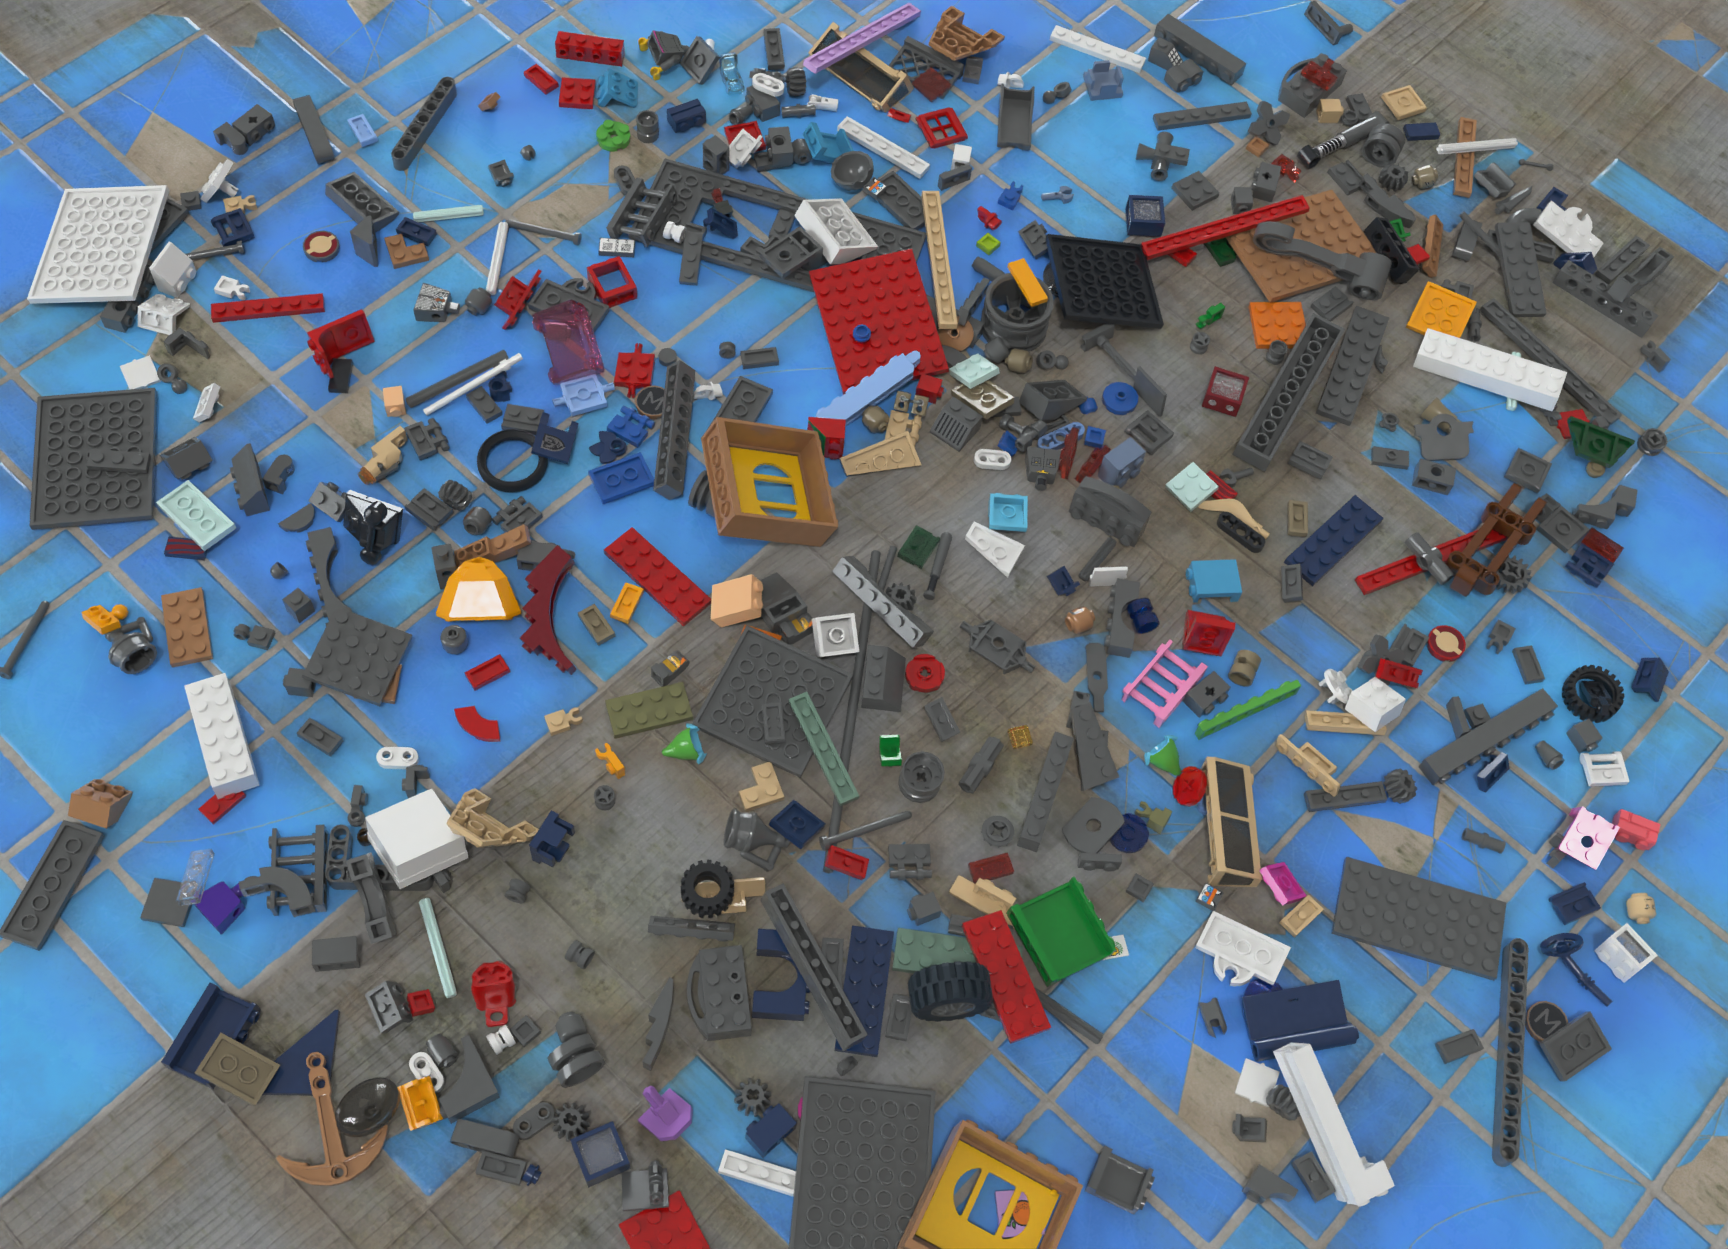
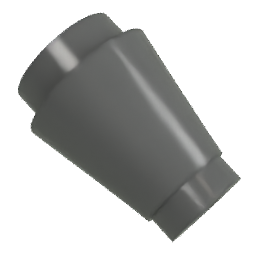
M747 104L732 109L729 113L730 122L734 125L742 124L753 113V108Z
M1544 740L1535 746L1547 768L1550 767L1552 770H1555L1564 763L1563 755Z

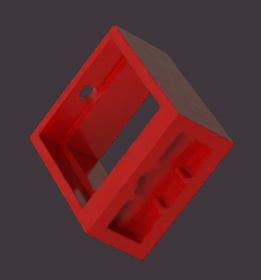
M620 256L587 267L588 280L593 284L595 293L601 303L611 308L637 299V287ZM619 270L626 285L605 292L597 277Z

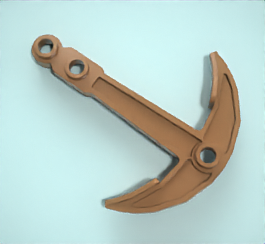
M313 1052L308 1055L306 1065L311 1069L308 1075L312 1095L316 1099L326 1162L325 1164L310 1166L308 1163L291 1161L280 1155L276 1159L288 1174L298 1180L311 1185L334 1186L351 1181L370 1167L384 1146L388 1125L383 1124L375 1136L361 1146L362 1151L346 1157L331 1098L333 1092L328 1070L324 1068L326 1059L321 1053ZM320 1059V1065L314 1066V1060ZM324 1080L325 1086L318 1088V1083ZM338 1169H343L344 1171L341 1177L336 1176Z

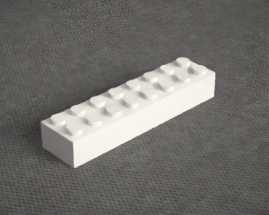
M1427 328L1413 365L1415 368L1549 411H1553L1567 375L1565 371Z

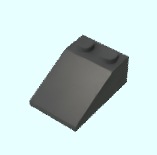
M1066 380L1026 383L1019 402L1025 406L1026 410L1031 411L1038 420L1046 421L1056 419L1087 401V397Z

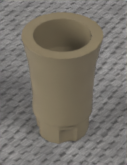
M1437 397L1420 416L1430 422L1439 414H1449L1457 422H1462ZM1441 422L1438 424L1437 427L1444 433H1450L1448 423Z

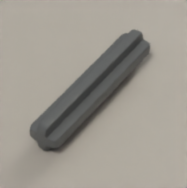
M1112 537L1107 538L1080 571V579L1087 581L1090 578L1094 568H1098L1116 546L1115 539Z

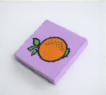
M1014 1190L995 1191L994 1193L998 1226ZM1021 1192L1002 1239L1017 1236L1028 1223L1030 1208L1024 1192ZM1045 1228L1043 1229V1231H1042V1233H1041V1234H1043V1235H1045Z

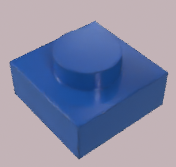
M1088 426L1084 445L1102 449L1106 430Z
M1009 431L1003 433L997 446L1003 451L1008 452L1012 457L1017 452L1015 447V440L1017 438Z

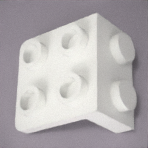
M742 129L729 145V163L736 169L740 165L743 167L752 156L750 152L754 154L762 144L760 141L762 136L759 135L755 139Z

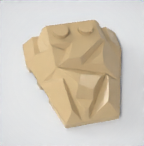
M476 788L463 794L461 801L458 802L456 809H454L446 823L453 834L464 836L467 842L477 848L508 846L531 841L539 830L527 821L508 828L485 813L491 798Z

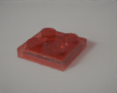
M1072 427L1070 434H1066L1065 447L1061 450L1059 470H1062L1061 478L1064 479L1069 478L1077 451L1078 428Z

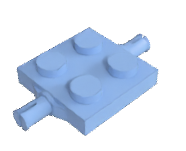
M596 374L560 383L563 397L552 399L554 407L565 404L569 408L571 416H576L607 407L604 392L615 390L613 382L602 385L598 381Z

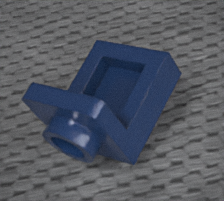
M1061 566L1047 575L1058 596L1062 594L1068 596L1076 591L1075 587L1080 585L1079 581L1074 582L1065 566Z

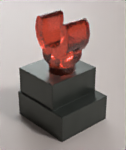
M720 188L714 189L711 194L716 203L712 208L727 217H731L733 213L732 206L729 205L728 200L723 201Z

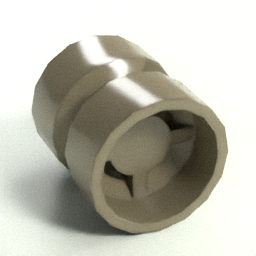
M1249 650L1238 651L1234 664L1228 674L1229 679L1240 686L1252 685L1261 663V658Z

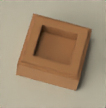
M1255 136L1247 144L1246 150L1260 157L1270 144Z

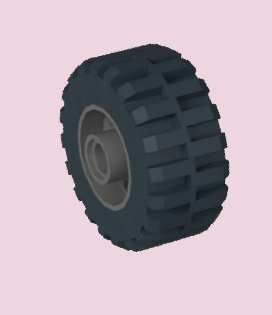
M957 961L954 963L947 962L940 965H932L931 967L921 969V971H916L908 981L911 1011L920 1020L941 1022L973 1017L976 1014L983 1013L984 1010L987 1011L993 1003L989 971L984 965L976 962Z

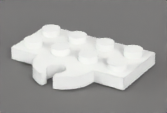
M1550 201L1533 224V226L1567 253L1592 252L1593 257H1595L1603 245V242L1591 233L1593 227L1590 216L1586 214L1582 221L1577 218V215L1582 211V209L1577 207H1570L1564 211L1553 201Z
M1215 911L1212 912L1195 947L1215 957L1213 962L1214 973L1221 982L1225 979L1226 970H1233L1236 973V977L1232 978L1230 986L1233 987L1245 985L1250 982L1253 976L1274 985L1291 947Z

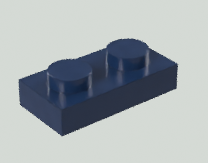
M404 217L396 228L397 234H402V236L418 243H424L426 246H429L437 235L436 229Z

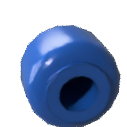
M1086 396L1087 401L1078 406L1083 414L1096 412L1098 409L1095 399L1088 398V396Z

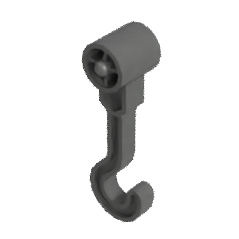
M1272 221L1262 222L1257 225L1252 240L1258 248L1275 255L1300 257L1331 270L1334 276L1351 282L1349 290L1358 298L1365 300L1381 299L1392 265L1388 257L1373 252H1364L1359 257L1349 253L1338 254L1311 242L1293 239L1295 228L1289 225Z

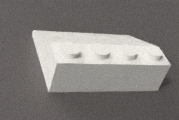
M842 198L803 200L794 215L805 231L823 247V255L831 265L849 262L878 248L877 244Z

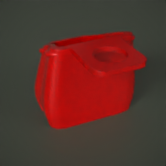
M502 961L482 963L472 974L471 992L476 1002V1008L480 1011H485L486 1026L506 1025L508 1023V1007H512L516 1003L512 969ZM496 1012L503 1014V1018L499 1021H492L490 1019L491 1015Z

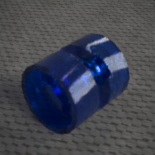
M1140 598L1127 606V611L1133 620L1134 628L1138 634L1148 633L1160 625L1156 613L1152 612L1154 608L1149 598Z

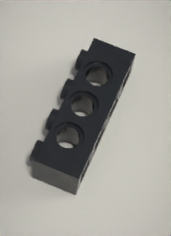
M1376 217L1363 231L1375 251L1391 260L1392 265L1389 273L1393 281L1407 283L1420 270L1387 218Z

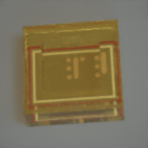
M1027 725L1008 729L1007 732L1013 749L1033 744Z

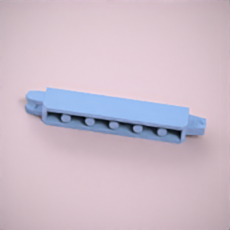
M912 351V353L910 352L906 356L902 353L899 356L892 357L887 365L878 367L874 374L870 377H864L856 387H850L845 392L846 394L833 399L829 406L820 408L816 413V417L846 420L845 426L861 416L867 407L875 406L913 379L914 368L920 364V352Z

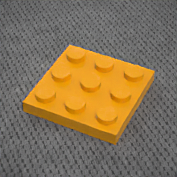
M1428 281L1406 328L1424 336L1427 328L1460 338L1477 302Z

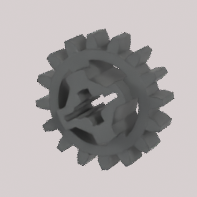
M1515 555L1512 558L1508 557L1497 572L1500 577L1497 589L1504 588V593L1510 590L1512 594L1516 590L1521 592L1523 588L1526 589L1532 578L1529 576L1531 570H1527L1529 565H1523V559L1518 561Z

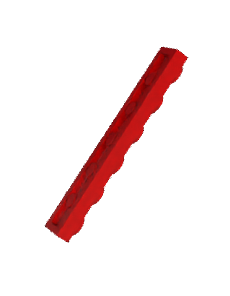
M323 293L211 304V319L213 323L325 312Z

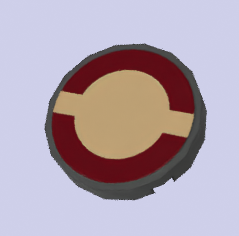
M328 231L313 232L303 242V250L306 257L314 262L330 261L339 253V240L336 235Z

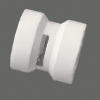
M668 221L664 228L663 237L666 239L672 238L675 242L681 244L685 238L686 227L682 225L676 226L674 222Z
M506 1025L500 1027L498 1032L490 1033L486 1036L496 1055L503 1052L505 1047H511L516 1044Z

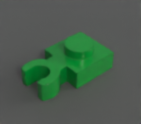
M1219 303L1216 306L1212 305L1206 311L1207 314L1198 317L1199 322L1196 323V326L1202 329L1206 325L1209 326L1222 318L1225 306Z

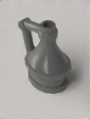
M139 617L137 621L123 625L121 628L105 634V638L112 642L108 655L109 661L112 665L120 667L124 673L136 674L142 672L156 659L157 650L154 645L150 644L153 641V637L144 617ZM138 628H140V630H141V633H139V632H133V633H129V634H124V633L133 631V630L138 629Z
M733 808L725 828L724 847H732L740 851L741 857L769 872L773 869L781 848H787L790 841L780 833L770 830L757 815L756 811H740L737 808ZM764 845L774 846L767 861L750 851Z

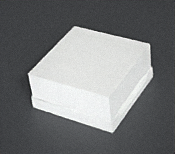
M429 789L365 817L368 840L399 889L468 858L464 836L453 834L446 824L450 814L433 789Z

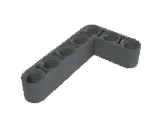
M341 824L333 827L330 832L325 877L333 889L357 890L351 880L346 860L351 859L353 838L348 827ZM340 835H346L344 839L337 840ZM337 855H344L341 859L335 860ZM376 865L378 875H385L380 880L383 890L426 891L433 886L434 880L432 875H430L424 881H417L399 889L385 865ZM341 874L339 879L332 880L334 875Z

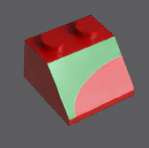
M808 417L807 430L818 432L824 458L839 459L843 457L846 420Z

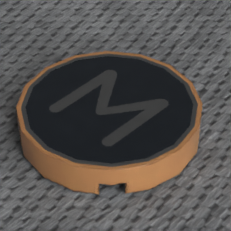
M648 386L641 389L635 398L638 413L642 416L650 417L651 420L661 417L665 389L659 386Z
M1537 1002L1529 1007L1526 1012V1029L1531 1037L1538 1042L1543 1041L1568 1024L1567 1016L1563 1010L1551 1002Z

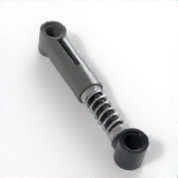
M1375 111L1368 119L1338 133L1336 137L1315 147L1310 145L1303 147L1298 152L1297 157L1308 169H1311L1325 155L1335 152L1339 148H1347L1367 138L1372 128L1376 125L1390 123L1379 111Z

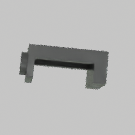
M1104 1145L1099 1153L1085 1192L1131 1214H1135L1138 1209L1142 1210L1147 1198L1144 1197L1146 1188L1150 1190L1155 1177L1151 1176L1154 1169L1150 1167L1144 1169L1111 1153L1113 1149Z

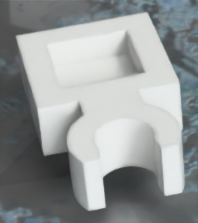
M221 276L214 291L215 294L231 299L234 295H237L239 299L245 300L246 296L242 292L250 293V288L245 284L240 285L238 280Z

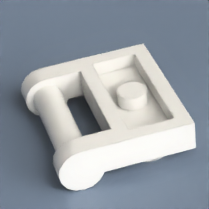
M1614 751L1612 754H1580L1579 760L1583 765L1589 787L1627 785L1630 782L1620 751ZM1612 761L1613 763H1615L1606 765H1592V762Z

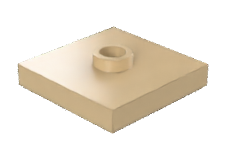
M1411 85L1383 93L1381 97L1397 120L1426 112L1427 109Z

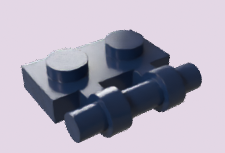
M1582 543L1571 557L1572 560L1577 562L1576 565L1568 561L1565 567L1571 570L1570 573L1573 575L1577 574L1583 578L1588 585L1592 584L1597 588L1601 581L1595 577L1598 576L1604 579L1614 563ZM1583 566L1587 570L1591 571V574L1581 569V567Z

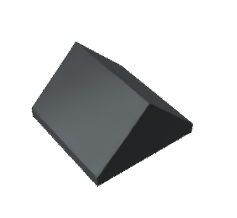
M367 216L350 231L355 254L372 266L378 267L376 233L372 216Z

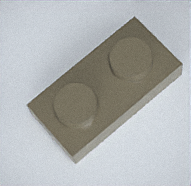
M1289 500L1287 504L1288 535L1307 537L1308 502Z
M595 604L578 612L579 619L598 646L615 637V632Z

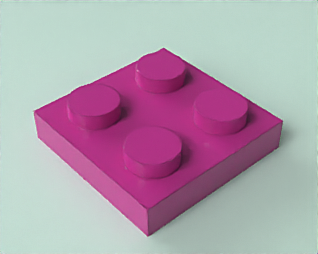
M1285 862L1268 865L1259 870L1264 882L1270 886L1274 892L1275 899L1282 906L1301 901L1307 896Z

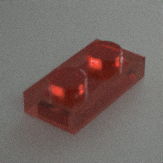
M1008 852L968 864L974 884L977 883L979 878L993 880L1014 873Z

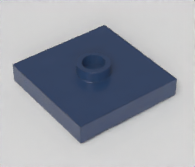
M793 800L770 820L769 826L799 849H802L824 828L826 823Z

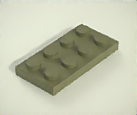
M683 682L605 700L615 739L693 720Z

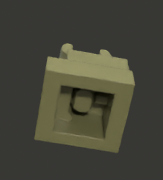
M1141 801L1139 806L1144 811L1136 809L1135 815L1149 818L1147 827L1161 835L1171 817L1172 811L1167 808L1163 811L1155 808L1152 811L1146 802Z

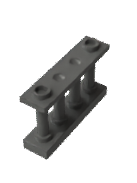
M636 178L606 227L610 238L619 239L623 233L640 236L644 246L648 247L672 205L677 200L678 196L674 185L670 184L666 192L646 188L642 178ZM645 196L661 198L658 204L642 202ZM638 208L654 211L651 217L634 214ZM630 221L646 223L643 230L626 227Z
M316 825L315 833H312V835L281 837L277 828H272V836H269L268 840L269 848L272 849L271 867L309 863L315 865V872H312L311 875H300L299 877L305 884L312 883L314 885V892H311L317 912H327V879L325 877L328 854V831L325 825ZM315 845V852L312 855L280 857V846ZM270 891V896H267V908L271 910L274 916H279V906L289 905L288 897H279L278 891Z

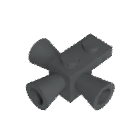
M1160 132L1157 135L1155 149L1139 143L1136 160H1152L1151 169L1153 170L1151 177L1157 181L1167 179L1170 163L1187 166L1190 149L1172 146L1171 143L1174 137L1169 132Z

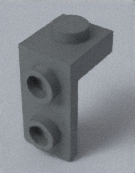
M180 327L163 341L167 352L172 356L185 345H188L206 359L210 357L207 344L202 340L198 341L191 332H186Z

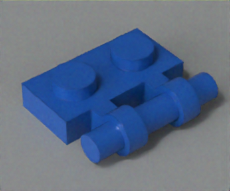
M622 406L620 412L625 414V416L622 417L617 414L608 424L607 431L614 433L618 438L638 448L648 436V431L645 430L646 426L653 429L655 422L651 421L650 417L646 415H640L632 407ZM634 419L638 421V425L632 423L631 420Z

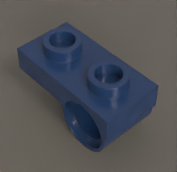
M505 371L497 374L489 382L490 396L495 402L510 400L509 393L512 392L510 382L505 380L507 378Z

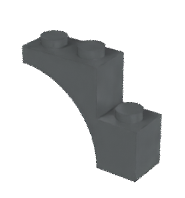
M1619 485L1608 502L1599 505L1579 504L1572 515L1582 523L1608 529L1615 520V514L1628 517L1634 510L1638 490Z

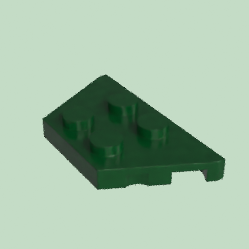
M1573 416L1567 419L1576 456L1604 467H1612L1628 448L1635 443L1633 439Z

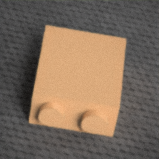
M750 574L712 585L711 620L722 628L761 617V609L763 607L762 582Z

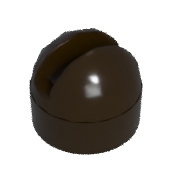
M362 828L357 833V840L362 846L371 845L367 835H364L368 832L367 828Z

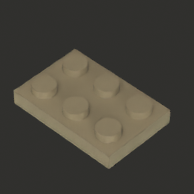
M989 380L972 389L962 383L951 390L953 397L981 414L986 420L1014 404L1013 396Z
M220 1032L195 1071V1074L247 1103L256 1106L280 1065Z

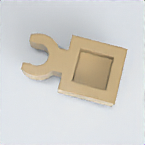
M254 195L247 196L245 199H242L241 196L223 199L226 213L241 208L243 214H245V209H257Z
M572 708L567 714L562 709L545 715L544 718L551 736L571 730L569 724H581L583 722L582 716L578 718L573 717L575 714H579V709Z

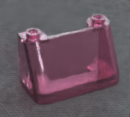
M571 299L532 314L534 329L542 333L545 338L553 365L549 369L548 377L554 385L604 372L603 361L587 309L582 303Z

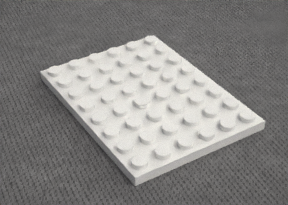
M167 185L65 189L27 297L29 303L135 301L170 191Z

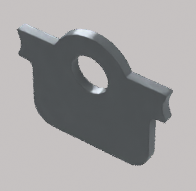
M1439 414L1429 424L1413 425L1415 428L1414 436L1420 437L1422 457L1425 460L1465 458L1469 454L1468 435L1469 433H1474L1472 428L1473 421L1457 422L1449 414ZM1441 422H1446L1450 426V433L1446 436H1442L1437 432V426Z

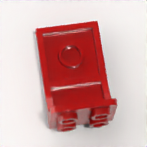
M362 309L307 332L309 337L307 341L308 346L315 353L312 355L317 366H320L324 375L327 374L330 379L334 378L330 368L333 358H339L375 342L366 315Z

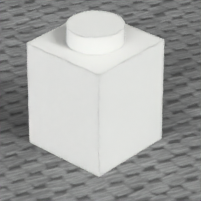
M955 144L951 170L969 164L972 147Z

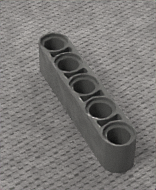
M310 95L292 99L317 164L334 160L332 148Z

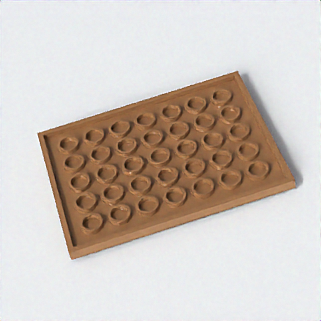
M1333 190L1304 197L1310 207L1308 213L1278 221L1295 228L1293 239L1308 241L1338 254L1349 253L1359 257L1364 252L1377 253ZM1256 228L1226 237L1269 302L1344 280L1334 276L1331 270L1300 257L1275 255L1258 248L1252 240Z

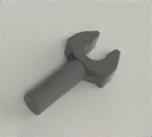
M1227 468L1222 471L1219 478H1229L1230 480L1225 481V483L1232 488L1235 487L1237 479L1253 475L1254 471L1252 468L1233 473Z

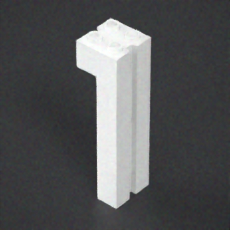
M1291 1042L1273 1051L1324 1171L1336 1190L1334 1194L1337 1200L1360 1207L1370 1202L1369 1199L1375 1196L1380 1197L1389 1192L1388 1189L1395 1185L1385 1162L1381 1160L1374 1164L1367 1162L1364 1156L1359 1157L1311 1044Z

